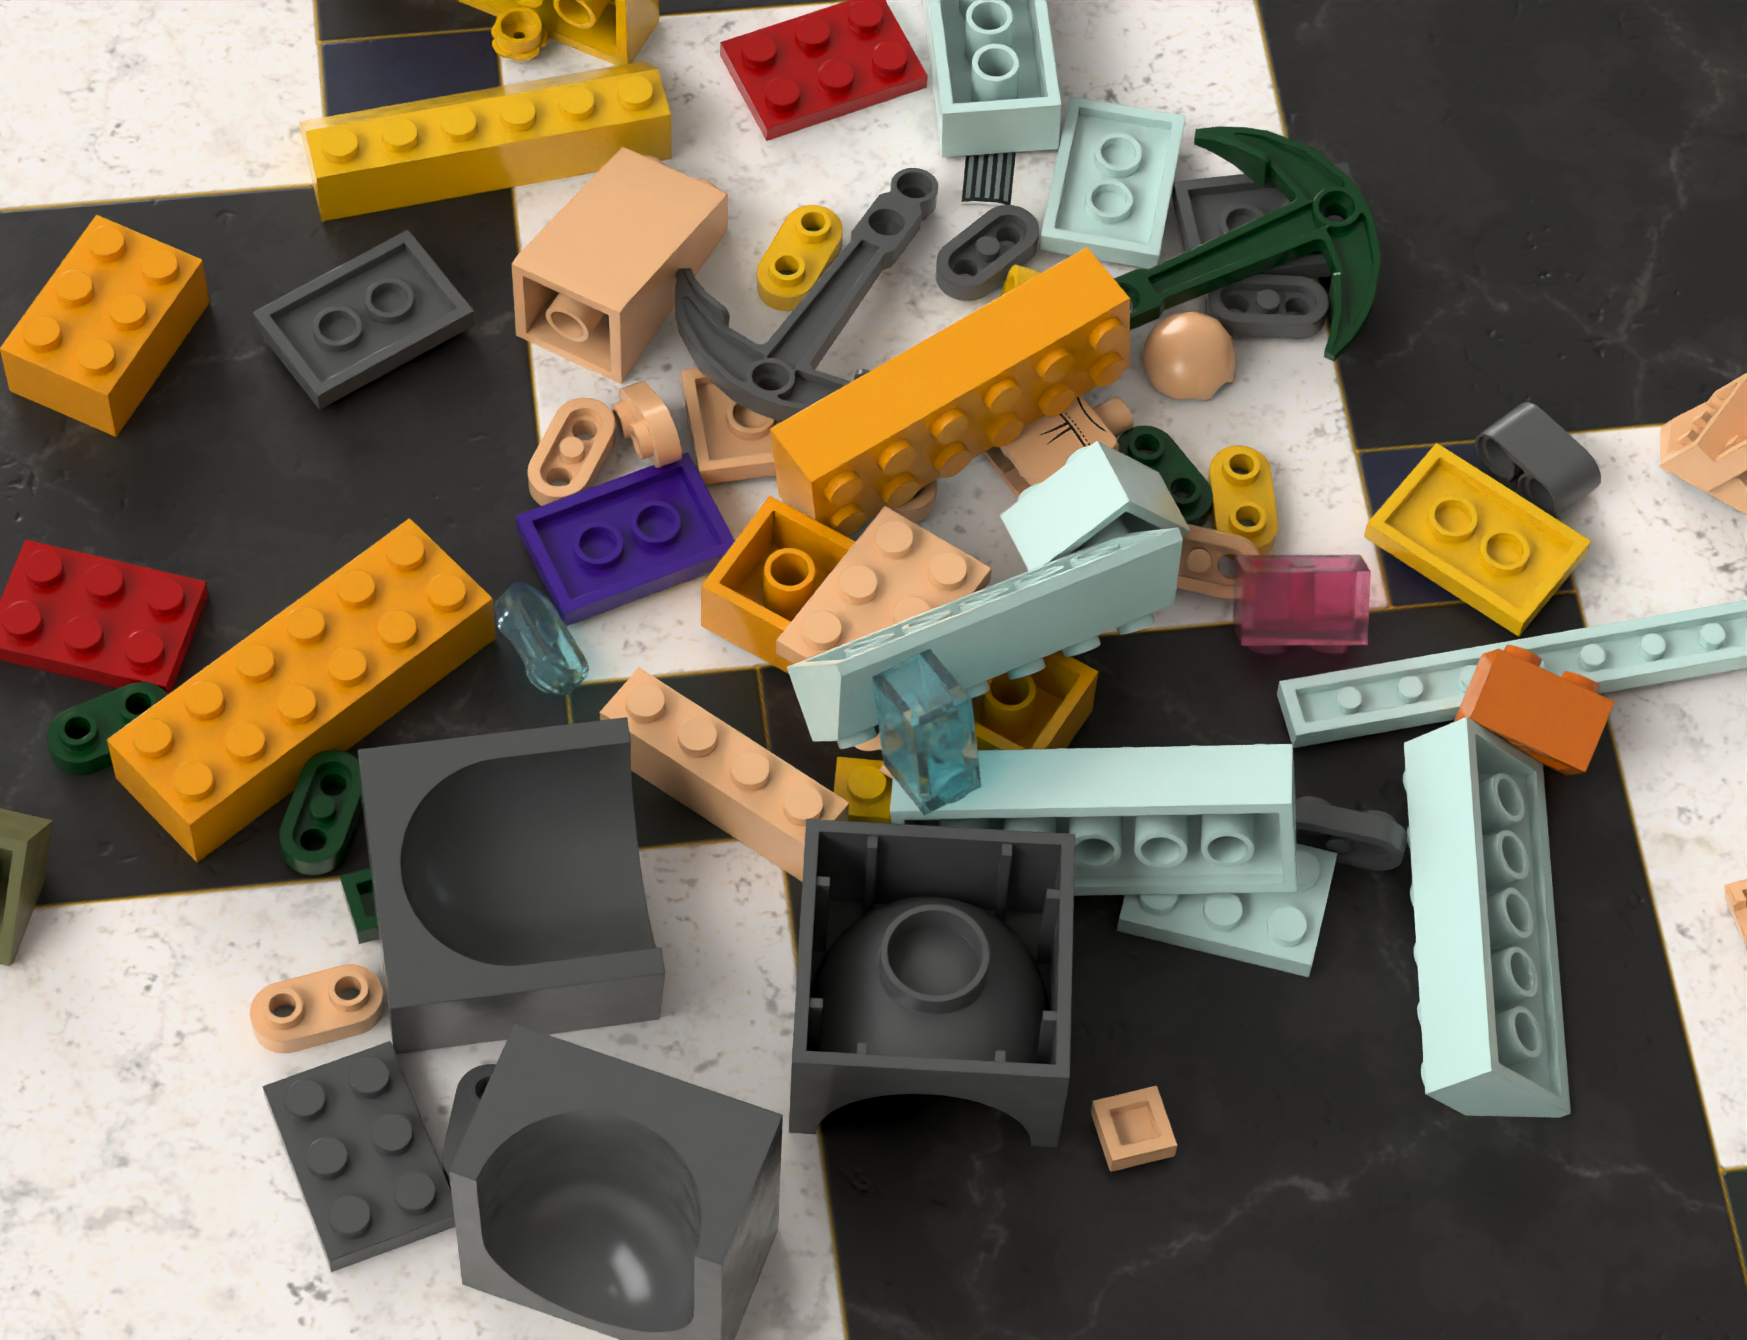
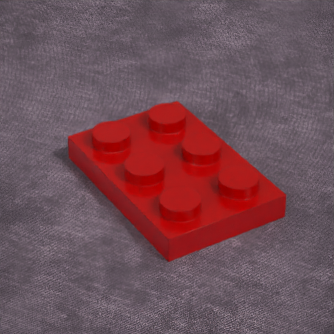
M848 0L720 42V56L766 141L927 88L928 75L886 0Z
M25 539L0 599V660L116 688L132 683L146 682L157 685L167 694H170L209 595L207 582Z

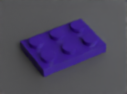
M688 452L682 454V459L659 468L652 465L516 515V529L565 627L710 573L735 542Z

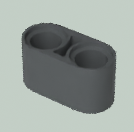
M1521 403L1481 432L1475 439L1477 455L1485 468L1504 486L1554 518H1558L1601 484L1599 467L1590 453L1545 411L1533 403Z

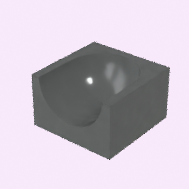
M627 717L358 750L362 806L391 1038L396 1054L507 1040L514 1023L544 1034H554L659 1020L665 968L662 948H657L655 945L643 885L633 803L631 739Z
M806 819L791 1066L789 1133L816 1134L819 1123L828 1114L842 1106L859 1100L896 1094H932L967 1099L994 1107L1010 1115L1024 1126L1030 1136L1031 1146L1058 1148L1070 1079L1075 834Z
M514 1023L449 1170L462 1285L619 1340H735L778 1232L783 1115Z

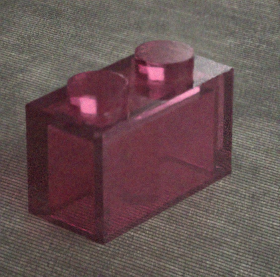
M1235 555L1233 629L1241 646H1249V649L1256 653L1278 654L1285 652L1287 645H1312V649L1317 652L1336 654L1349 651L1350 645H1368L1371 571L1361 555Z

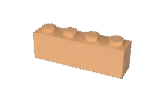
M640 667L600 711V720L627 717L631 739V771L801 882L803 881L806 819L848 821L849 802Z

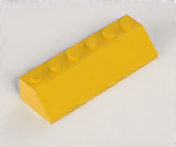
M647 61L299 122L322 222L599 172L622 147L643 156L650 155L656 157L659 160L672 159L671 112L658 68Z

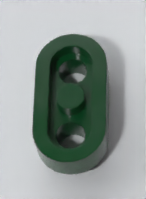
M1143 425L1125 431L1117 440L1119 444L1118 452L1159 472L1186 523L1203 527L1209 519L1213 501V492L1208 481L1174 440L1163 430ZM1145 449L1154 453L1147 455L1140 453L1138 450ZM1177 491H1183L1188 493L1191 497L1179 498L1175 496L1173 493Z
M132 683L59 713L51 721L46 735L49 752L54 764L60 770L72 775H88L112 766L107 739L140 716L130 713L132 709L141 706L151 708L168 694L159 686L151 683ZM79 730L89 732L87 736L81 739L69 737Z
M340 750L324 751L310 758L302 768L279 833L283 857L286 863L299 873L306 875L327 873L337 867L345 857L363 807L359 760L353 755ZM332 786H339L345 789L343 793L337 796H329L324 793L326 789ZM312 841H320L325 844L322 849L317 851H307L304 849L305 845Z

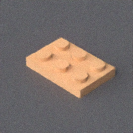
M884 506L776 640V654L796 664L986 588L990 583L992 568Z

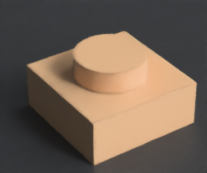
M1157 1085L1092 1101L1091 1115L1110 1172L1175 1156L1177 1143Z

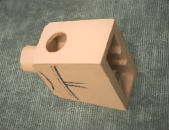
M1081 395L1075 398L1072 404L1061 414L1054 417L1041 416L1024 425L1021 433L1011 443L1003 447H992L982 454L1018 498L1024 490L1032 485L1044 482L1066 465L1067 459L1075 451L1083 447L1090 446L1099 441L1118 451L1119 444L1116 437L1133 428V418L1124 401L1117 396L1091 408Z

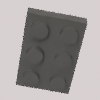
M1348 163L1334 164L1352 180ZM1245 174L1174 181L1172 200L1185 252L1291 203L1270 178L1269 183L1262 187ZM1336 215L1326 218L1335 222L1344 221L1342 217ZM1312 252L1259 273L1303 276L1310 279L1332 276L1326 259L1321 252Z
M409 230L394 236L253 312L255 328L319 410L475 325L474 310Z
M391 1041L262 1086L265 1100L331 1272L455 1227L451 1190Z

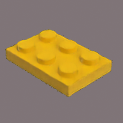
M1438 443L1432 447L1369 520L1364 534L1366 539L1518 637L1585 558L1591 544V540Z

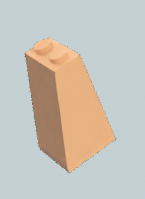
M622 147L512 262L516 336L622 384L675 307V285L679 269L691 268L694 276H696L728 230V193L719 190L707 180L694 179L674 170L656 157L650 155L643 156Z

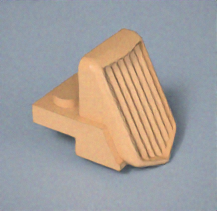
M1747 373L1716 390L1707 402L1673 418L1661 426V464L1659 465L1665 472L1668 471L1747 515Z

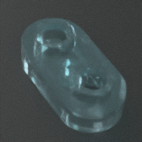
M523 582L511 584L494 604L499 630L512 642L526 666L525 672L528 679L536 688L548 694H571L589 674V665L558 611L543 593Z

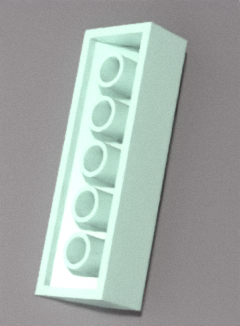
M1179 527L1120 534L788 666L787 670L812 741H837L840 749L862 744L877 736L874 726L894 718L897 726L918 721L934 713L931 705L932 702L951 695L954 703L977 697L990 690L987 680L1006 672L1009 680L1025 677L1046 667L1043 660L1045 656L1062 650L1064 657H1071L1100 646L1099 634L1117 628L1118 634L1124 635L1151 626L1155 623L1153 612L1175 603L1183 543Z
M1465 717L1404 743L1405 772L1403 774V784L1407 792L1409 827L1407 829V843L1411 851L1412 867L1410 898L1415 916L1416 943L1414 945V958L1418 966L1420 998L1417 1006V1015L1422 1030L1423 1062L1421 1065V1077L1425 1085V1094L1466 1116L1560 1118L1571 1114L1543 764L1473 720Z
M1293 744L895 752L890 803L892 824L1075 834L1074 896L1297 892Z

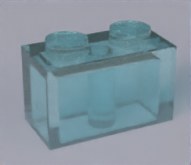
M928 649L873 676L872 682L884 766L925 816L948 803L960 801L968 793L982 787L972 699L932 650Z

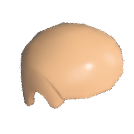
M1198 311L1172 314L1155 326L1145 341L1144 372L1157 391L1174 399L1194 398L1210 400L1226 382L1233 383L1236 377V351L1233 339L1217 319Z

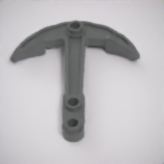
M906 168L897 172L891 180L890 192L880 194L851 231L849 244L772 337L764 344H756L729 327L730 315L727 308L704 290L695 278L691 268L679 269L675 285V317L679 334L698 370L731 400L755 413L779 422L788 419L849 384L850 381L815 369L881 272L895 264L920 230L921 221L925 220L935 210L938 195L937 179L930 172L920 168ZM857 370L854 380L870 372V370Z

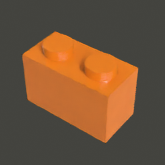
M1506 645L1504 651L1496 649L1482 654L1454 722L1468 717L1546 767L1566 776L1585 773L1615 701L1597 694L1600 687L1599 684L1585 676L1564 671L1562 677L1539 667L1542 659L1526 649Z

